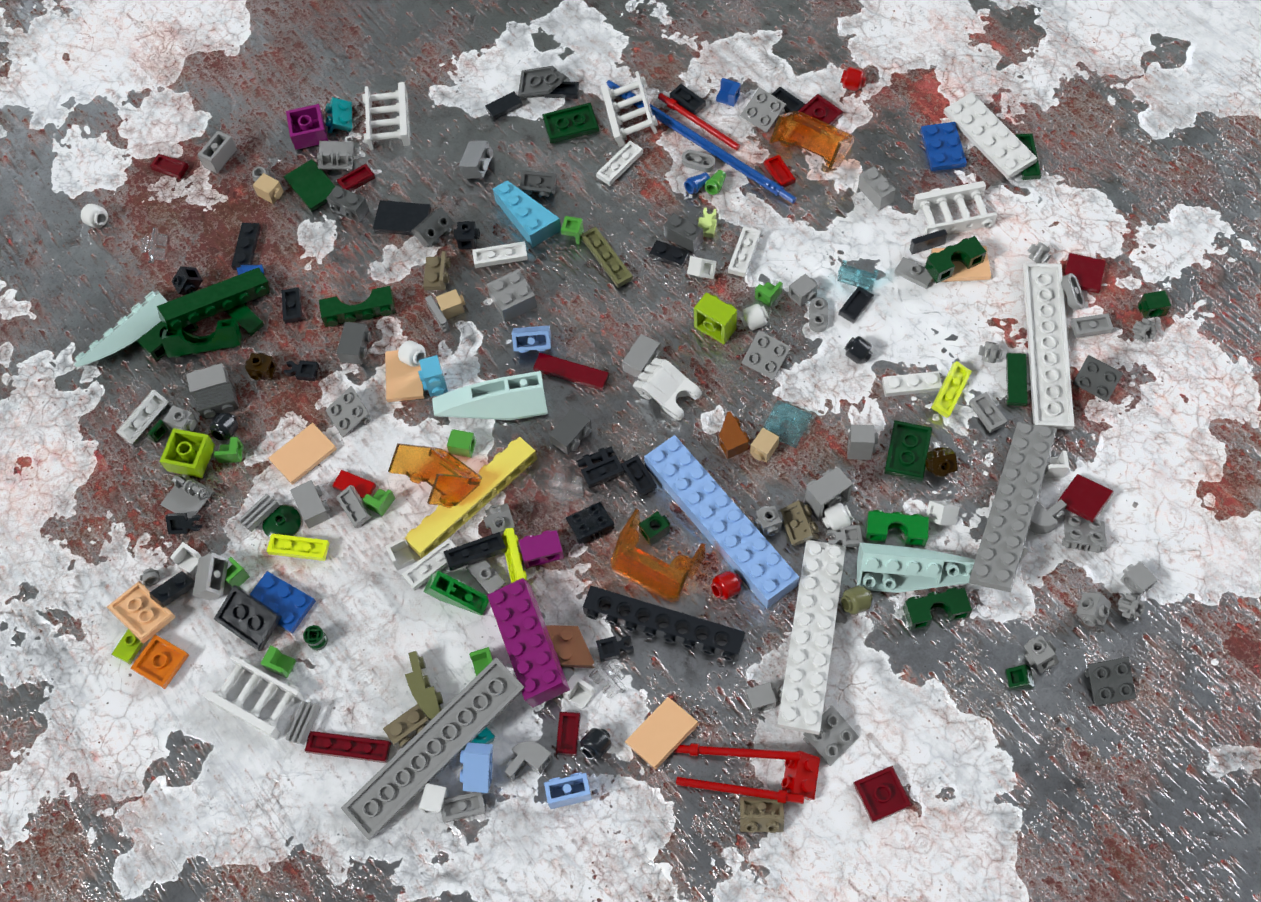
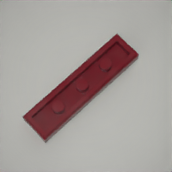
M539 353L533 370L536 372L541 371L543 374L603 391L609 377V372L544 353Z
M310 731L305 752L387 763L392 743L386 740Z

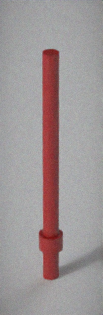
M663 93L658 95V99L667 104V107L671 110H676L737 151L740 148L738 143L679 105L675 99H670Z
M698 743L679 745L673 751L674 753H685L698 757L701 754L801 760V752L712 747L700 746Z
M684 777L676 778V785L773 799L777 800L778 803L785 804L787 802L804 804L805 795L788 793V790L779 789V791Z

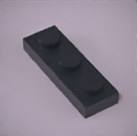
M242 223L231 265L233 270H237L241 265H252L261 229L259 223Z
M500 532L443 551L450 571L507 552Z

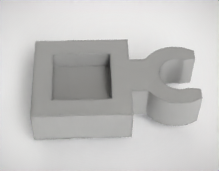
M860 525L843 527L840 529V532L828 530L826 536H833L835 538L828 541L829 545L842 543V546L847 548L858 547L860 543H863Z

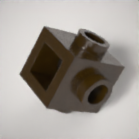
M251 353L245 363V369L250 378L258 381L261 379L271 381L277 367L273 357L264 353Z
M937 447L933 451L927 452L926 468L935 476L944 477L948 473L958 471L956 453L950 447Z

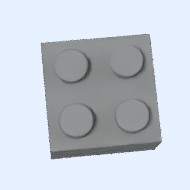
M519 269L486 284L489 296L504 322L537 307L535 295Z
M839 467L834 470L829 469L820 479H814L808 483L804 504L809 505L812 514L819 521L825 517L824 510L826 508H830L837 503L845 504L850 501L853 483Z

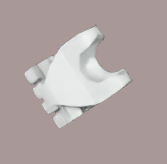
M654 358L651 362L652 365L645 367L644 371L646 373L642 372L639 374V380L634 382L633 387L647 401L652 397L669 416L680 421L684 417V411L678 406L676 400L684 396L698 399L702 395L701 389L685 377L669 361Z

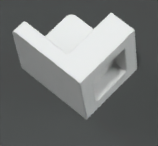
M690 256L687 274L713 279L717 261Z
M1062 451L1059 457L1049 458L1044 478L1065 477L1069 469L1067 451Z
M929 500L926 517H929V521L939 525H956L960 506L946 501Z
M400 538L385 546L397 571L415 563L404 538Z
M182 542L170 558L178 567L193 576L197 571L198 560L202 556Z
M573 674L567 682L570 691L563 693V697L579 708L584 709L595 695V691L591 685Z
M426 783L419 806L421 812L440 813L444 799L449 797V790L446 787Z

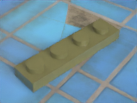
M596 226L580 234L582 241L617 288L633 280L632 274Z

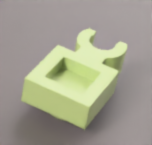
M704 208L703 217L699 218L698 226L703 228V237L714 238L717 226V219H715L717 215L716 209L713 210L712 214H708L707 208Z

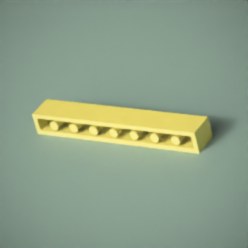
M521 437L511 441L503 452L496 454L488 465H484L479 470L478 474L469 478L461 489L454 491L445 503L439 504L436 511L426 516L420 525L407 533L405 540L408 546L422 559L452 536L537 460L536 451Z

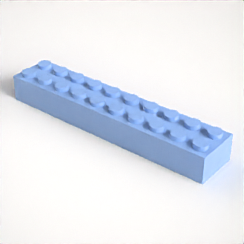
M675 435L644 456L645 467L740 576L766 609L798 586L799 576Z

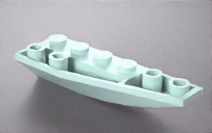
M158 290L156 292L151 291L144 297L146 301L142 304L138 302L131 308L132 312L127 317H122L117 322L118 325L113 329L109 328L103 334L104 337L101 340H95L90 344V349L86 353L82 351L74 358L76 360L74 365L80 367L95 362L135 342L161 321L157 306L168 301Z
M541 371L492 379L432 398L434 416L516 420L548 414Z
M860 543L857 557V586H863L871 591L900 593L969 583L975 559L919 548Z

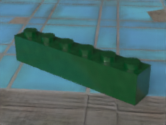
M258 267L158 305L159 318L168 333L269 294V283Z

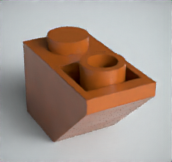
M731 411L727 412L719 434V446L727 459L747 451L748 442H750L748 434L740 428L739 419L736 416L734 417Z

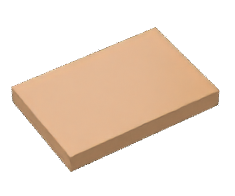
M983 246L986 250L983 263L967 269L962 262L954 261L952 262L955 265L952 277L941 282L990 280L991 272L987 247ZM932 248L931 254L934 252L938 253L945 248Z
M399 350L385 351L387 402L424 399V388L418 373L421 370V366L411 367L402 363L398 357Z
M311 423L268 457V459L293 485L336 451L337 448L314 423Z
M138 581L108 605L107 608L144 644L176 617L166 606L162 608L150 597V591Z
M667 697L632 733L625 743L656 770L692 733L699 723Z

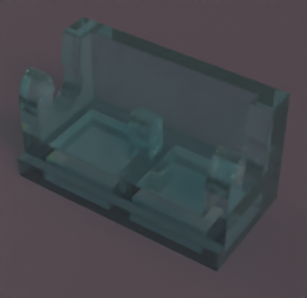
M843 260L842 266L839 268L837 281L855 287L860 286L872 292L878 277V270H874L873 274L847 266V261Z

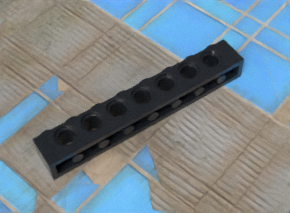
M591 585L583 604V612L590 619L597 620L599 618L605 620L609 625H622L629 631L635 632L638 630L649 637L658 636L668 643L677 642L688 649L697 648L708 655L717 654L727 661L739 660L745 641L746 632ZM605 604L611 606L608 610L601 609ZM623 610L630 612L627 616L620 615V612ZM642 616H647L649 620L646 622L639 621V618ZM660 622H667L669 624L665 628L658 626ZM679 628H686L688 631L681 634L677 630ZM703 633L708 637L700 640L697 638V635ZM723 639L727 644L720 646L716 642Z

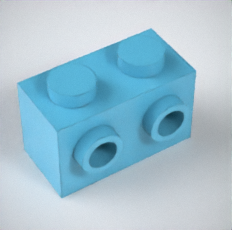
M438 356L420 359L421 370L418 373L424 391L428 390L430 397L440 396L448 392Z

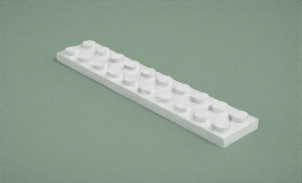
M1024 263L1023 277L1033 424L1073 430L1074 414L1064 290L1061 286L1062 265Z
M812 540L806 541L778 716V728L820 734L846 546L829 545L828 543Z

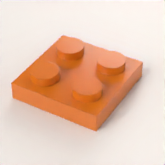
M155 634L131 666V669L166 689L189 654Z

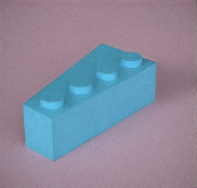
M508 180L493 188L496 203L532 248L561 231L559 217Z

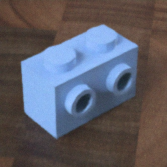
M550 325L513 328V350L524 353L530 350L546 351L551 349Z
M467 743L465 750H461L460 763H463V769L460 772V782H463V791L489 792L492 784L493 744Z
M574 773L570 777L562 779L558 777L550 779L549 782H544L550 809L592 800L586 773Z

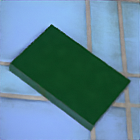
M591 102L542 114L550 144L599 132V126Z
M313 159L283 176L311 212L328 202L327 197L335 188V185L321 169H318V165Z
M894 420L884 474L923 481L932 427Z

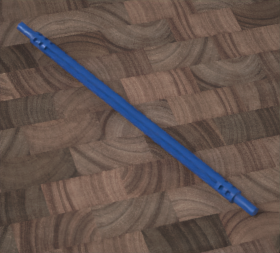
M610 80L606 82L610 89L620 88V86ZM629 91L619 96L626 100L636 95ZM643 100L633 104L638 108L644 107ZM650 104L652 115H655L657 120L757 182L776 196H781L792 204L795 203L797 198L785 191L784 187L765 177Z

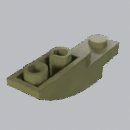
M417 651L408 653L413 672L405 674L414 699L431 721L441 711L440 704H443L441 692H437L434 686L431 687L428 675L424 676L423 669L426 668L423 656L420 657Z

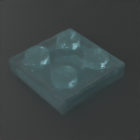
M777 400L763 428L779 436L780 442L797 448L812 419V414Z

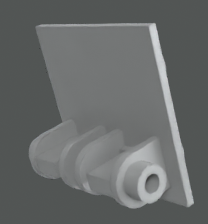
M759 87L740 116L767 133L777 117H782L785 114L784 107L786 103Z
M319 141V153H317L318 169L353 170L354 142Z
M758 330L741 363L774 380L784 360L788 359L791 347Z
M352 386L326 409L327 414L342 438L360 422L366 424L371 420L369 412Z
M184 474L175 475L172 479L174 487L160 505L174 513H187V517L191 518L199 512L214 491Z
M1064 515L1065 538L1063 537L1062 539L1063 546L1076 549L1078 544V550H1081L1082 545H1084V551L1104 552V548H1107L1104 521L1096 519L1092 523L1081 517Z
M833 705L822 714L819 735L803 733L805 736L803 740L808 745L811 743L829 766L859 738Z

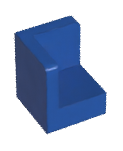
M722 78L716 101L734 107L740 96L741 83Z

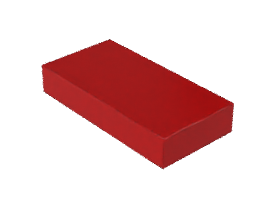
M780 155L764 161V166L774 181L785 188L796 182L795 177Z
M344 470L340 471L332 485L334 489L343 491L352 485L362 500L366 494L371 496L376 487L374 482Z

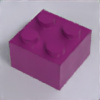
M319 104L286 111L289 134L295 150L319 145V141H328L324 116Z

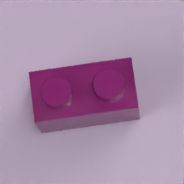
M547 530L540 535H528L518 540L526 569L564 559L557 530Z

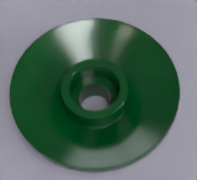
M280 505L262 522L263 531L269 538L271 534L294 536L301 526V517L294 507Z

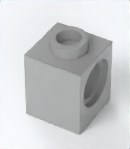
M1140 561L1135 566L1133 564L1127 566L1123 570L1124 575L1120 581L1132 593L1141 596L1152 588L1158 579Z
M770 682L746 689L745 696L752 715L776 708V700H779L776 688H772Z

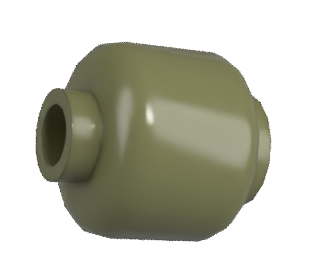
M858 585L844 591L841 604L846 612L856 615L870 609L873 597L869 590Z

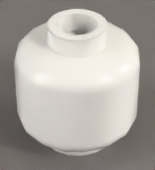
M87 204L81 210V220L86 225L93 228H101L106 224L108 213L103 207L96 204Z
M759 304L745 308L743 310L744 316L741 317L744 327L748 326L752 331L765 326L769 319L764 305L760 306Z
M405 341L399 347V360L411 367H417L420 365L419 360L426 358L425 348L414 341Z
M842 503L826 508L824 510L825 517L822 518L827 529L831 527L832 530L837 532L843 527L850 526L853 519L847 505L843 506Z

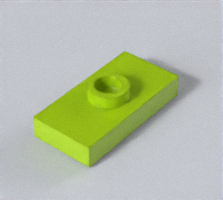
M128 629L111 655L131 664L143 643Z

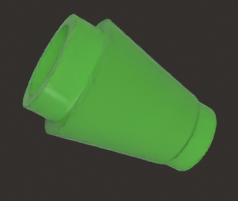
M718 170L705 182V190L711 195L719 193L722 189L726 173Z

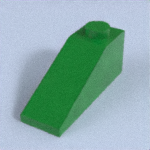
M439 570L431 574L423 591L442 602L481 616L484 614L489 602L487 595Z

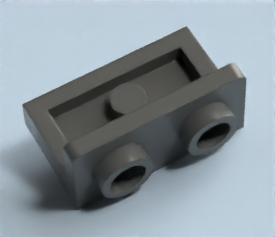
M522 170L521 182L518 188L528 196H532L534 193L539 194L540 197L549 198L550 195H555L557 174Z

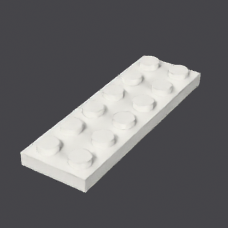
M972 92L944 109V114L950 121L956 123V127L1008 180L1037 162V157Z

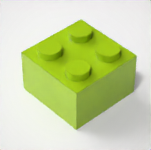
M706 292L694 307V328L725 345L737 329V309L733 305L721 301L717 296Z
M173 428L159 462L167 472L203 478L215 444L209 435Z

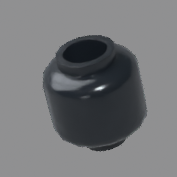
M861 336L852 337L844 348L846 350L845 355L857 364L863 361L867 362L873 354L871 352L872 344Z
M219 413L210 424L211 435L220 441L229 440L238 429V422L235 416L230 413Z
M590 729L580 741L582 754L590 760L601 759L611 748L610 734L605 729Z

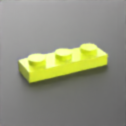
M954 362L931 408L945 418L949 417L972 371L959 362Z
M506 528L501 537L507 550L504 553L511 583L521 578L527 580L526 571L522 568V554L518 551L517 547L518 536L514 534L513 528Z
M271 534L266 552L269 555L325 561L330 543L328 540Z

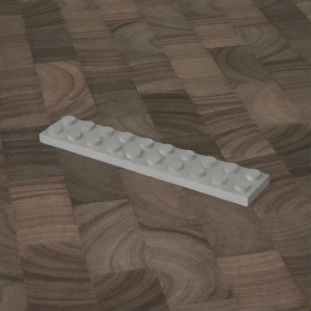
M1017 422L969 578L970 584L1011 592L1056 438L1057 428Z
M496 657L341 809L368 840H371L425 787L426 783L433 780L466 747L467 743H470L525 687Z

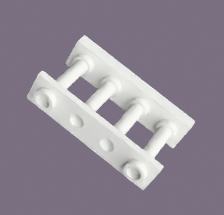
M638 71L635 72L637 81L615 90L610 89L607 83L601 85L613 136L619 148L626 145L624 138L627 135L644 128L651 127L654 134L657 133L656 126L658 122L655 115H652L645 89L647 82L645 77H641ZM636 88L640 89L641 94L618 103L614 102L616 96ZM643 100L644 107L621 116L617 114L620 111L619 109ZM647 114L648 120L625 129L621 128L623 122Z
M399 82L398 90H395V92L373 95L370 94L369 88L366 86L365 94H362L366 110L365 144L368 143L370 150H374L373 141L399 138V140L402 139L403 146H409L408 93L405 82ZM399 100V103H396V105L372 108V101ZM399 113L397 118L372 121L373 114ZM400 126V129L394 132L373 134L374 127Z
M980 181L915 194L913 207L915 211L922 209L928 222L925 235L943 229L949 235L994 226L997 213L988 214L982 200L986 189L985 182ZM966 200H975L980 212L979 216L970 217L965 204ZM958 203L963 219L953 221L947 204ZM940 206L946 222L936 224L930 208Z
M232 655L230 659L236 664V667L219 691L213 693L208 690L204 698L216 707L277 740L281 733L276 729V723L293 697L301 701L304 699L300 694L301 689L291 683L288 686L250 665L251 662L243 656L237 658ZM245 669L253 675L237 699L231 703L226 700V695ZM261 678L270 683L254 708L250 709L249 712L243 710V703ZM276 688L283 690L286 694L271 717L266 719L265 722L259 719L260 712Z

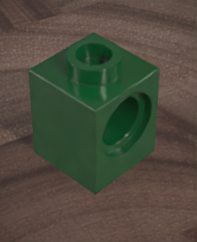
M1166 290L1145 293L1138 303V309L1146 319L1166 316L1172 306Z
M658 511L638 524L639 532L650 546L670 533L669 520L665 515L661 516ZM654 525L660 526L658 530H653L651 527Z

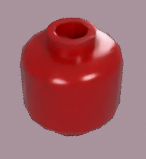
M848 67L847 70L843 71L840 83H842L844 89L858 91L860 87H864L866 77H863V70Z
M725 571L713 578L711 590L715 597L728 600L740 593L742 580L738 574L732 571Z

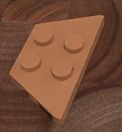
M546 625L561 667L595 668V663L578 626Z

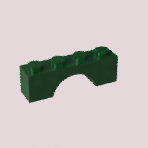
M390 286L372 289L370 296L364 302L357 305L344 304L337 296L319 300L321 319L325 327H334L345 322L354 323L360 320H370L375 317L389 316L396 313L394 295Z
M236 318L218 321L215 331L207 336H194L180 328L170 333L164 330L161 337L168 358H178L187 354L195 355L204 351H217L222 348H235L240 346L242 339Z

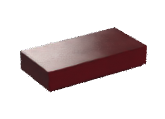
M158 153L150 167L154 171L181 179L189 165L186 162Z
M364 164L337 179V183L341 188L352 192L375 179V175L368 165Z
M559 712L556 755L577 756L580 713Z

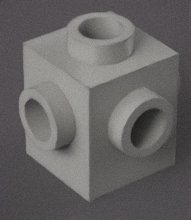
M508 503L492 505L489 509L485 510L487 517L483 519L486 528H491L492 534L498 532L502 534L506 528L515 527Z
M775 505L770 507L763 506L756 511L754 525L764 537L781 532L784 519L781 511H777Z
M1083 593L1076 615L1088 626L1105 625L1112 603L1102 593Z
M1042 635L1030 639L1024 645L1027 652L1024 655L1031 666L1035 664L1040 673L1059 663L1054 653L1056 648L1050 640L1046 641Z

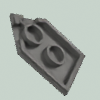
M554 66L522 70L518 97L549 94L567 76L560 73Z

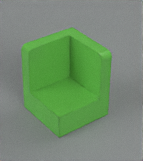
M565 216L561 234L574 236L576 244L580 245L582 240L580 234L584 233L583 220L581 218Z
M779 281L776 286L769 282L764 286L759 284L755 288V299L770 307L782 293L783 283Z
M452 429L447 443L449 454L472 458L476 444L474 433Z
M230 437V444L220 445L219 451L214 452V457L219 463L242 462L243 444L238 437Z
M378 489L373 497L366 494L363 498L366 507L380 516L384 515L395 500L393 492L389 489L386 492Z
M230 557L228 560L232 565L227 569L225 581L231 587L234 585L240 587L250 576L242 566Z
M270 645L260 664L266 670L288 678L296 660L282 654L278 648Z
M489 647L469 653L476 676L493 661Z

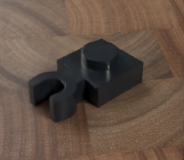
M300 360L299 365L293 361L286 362L288 367H292L291 370H284L286 376L292 377L295 375L297 380L315 382L319 369L318 362Z
M169 513L165 516L168 534H187L190 531L189 528L193 531H199L202 528V525L194 523V521L200 520V515H193L191 518H188L187 513Z
M616 636L597 640L596 644L601 662L621 658V651L625 653L633 652V646H625L626 642L631 641V636H624L621 641H617Z

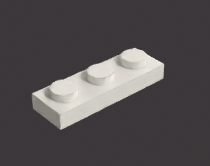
M629 141L596 173L597 178L610 186L643 154V149Z
M743 226L728 267V273L741 277L746 276L761 230Z
M525 241L472 250L475 268L528 260Z
M939 371L882 378L885 397L938 392L942 386Z
M152 390L116 433L128 443L133 444L169 401L156 390Z
M448 538L402 573L403 578L414 591L427 582L431 574L438 570L441 571L448 566L443 551L456 547L455 544Z

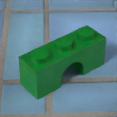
M881 510L868 511L865 541L885 543L887 532L892 529H898L905 535V545L925 547L928 540L929 517H924L921 514L904 515L901 512L884 513Z

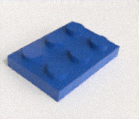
M955 122L921 126L920 132L931 172L966 167L967 162Z
M266 571L250 593L253 597L281 615L282 618L277 625L293 634L316 602L311 596Z

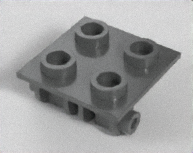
M1088 355L1073 384L1108 402L1123 372Z
M1129 657L1087 664L1088 669H1085L1084 672L1087 678L1090 677L1095 706L1136 698Z

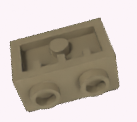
M442 251L441 257H426L424 290H446V283H449V273L447 270L451 267L450 257H447L446 251Z
M798 500L778 510L782 513L783 524L794 547L810 539H819V528L812 521L810 516L812 511L808 504Z
M416 704L385 726L383 730L395 748L399 750L430 721L419 705Z
M740 797V831L750 833L783 832V803L759 797Z

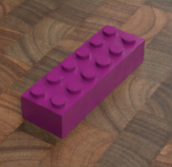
M521 578L488 594L487 596L516 678L525 687L522 691L524 700L534 708L570 691L533 590L528 582Z

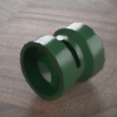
M311 625L303 633L304 641L312 650H322L327 645L328 638L321 627Z

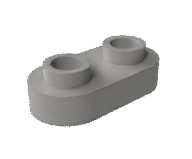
M686 150L682 154V164L687 168L711 172L715 168V158L710 154Z
M1072 273L1063 276L1061 286L1066 292L1068 306L1075 311L1084 308L1085 300L1076 276Z
M817 297L810 302L809 327L814 332H823L828 324V303L825 299Z

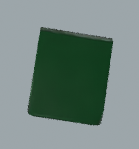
M160 419L146 436L157 443L169 429Z
M1024 664L1006 669L1010 690L1034 687L1032 671L1028 665Z

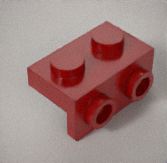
M800 750L795 751L801 752V760H785V773L781 783L782 790H788V793L805 795V799L809 801L815 800L820 757Z

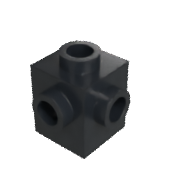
M475 221L457 222V229H454V239L457 241L459 250L476 249L477 239H480V230L476 228Z
M180 266L173 277L172 283L178 294L187 295L197 291L203 280L197 268Z

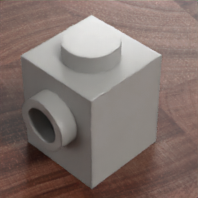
M804 274L789 285L788 296L801 307L808 301L811 302L817 296V282Z
M176 406L171 407L163 420L170 430L175 428L190 432L196 428L198 422L192 412Z

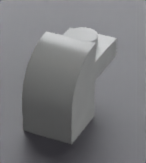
M1060 499L1046 510L1037 501L1029 530L1038 534H1046L1053 531L1058 520L1065 514L1063 511L1067 504Z
M521 742L512 748L516 758H511L508 761L504 772L508 778L514 781L526 765H528L540 775L551 762L553 756L551 752L536 742Z

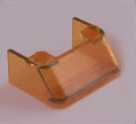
M793 111L779 115L770 142L780 141V144L784 147L797 145L823 157L828 169L832 170L841 165L854 143L855 136L805 113Z
M397 443L388 470L389 473L407 475L410 481L414 483L427 482L432 486L427 503L430 505H442L447 508L457 506L480 485L482 476L444 449Z
M635 509L620 532L610 561L611 569L616 574L669 602H675L681 598L704 560L705 544L701 543L692 559L685 555H678L669 565L636 547L639 542V534L636 529L640 523L639 510Z

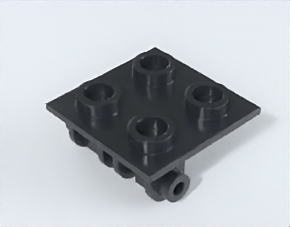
M601 502L565 518L576 535L579 545L582 543L585 545V543L592 541L591 535L595 540L596 533L601 537V533L605 535L612 532V529L615 528L614 522Z

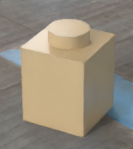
M264 173L253 184L257 196L272 204L284 193L280 182Z
M456 289L436 296L438 306L446 319L465 313L463 305H466L463 296L458 295Z
M762 428L751 444L750 454L755 459L767 463L779 445V436Z

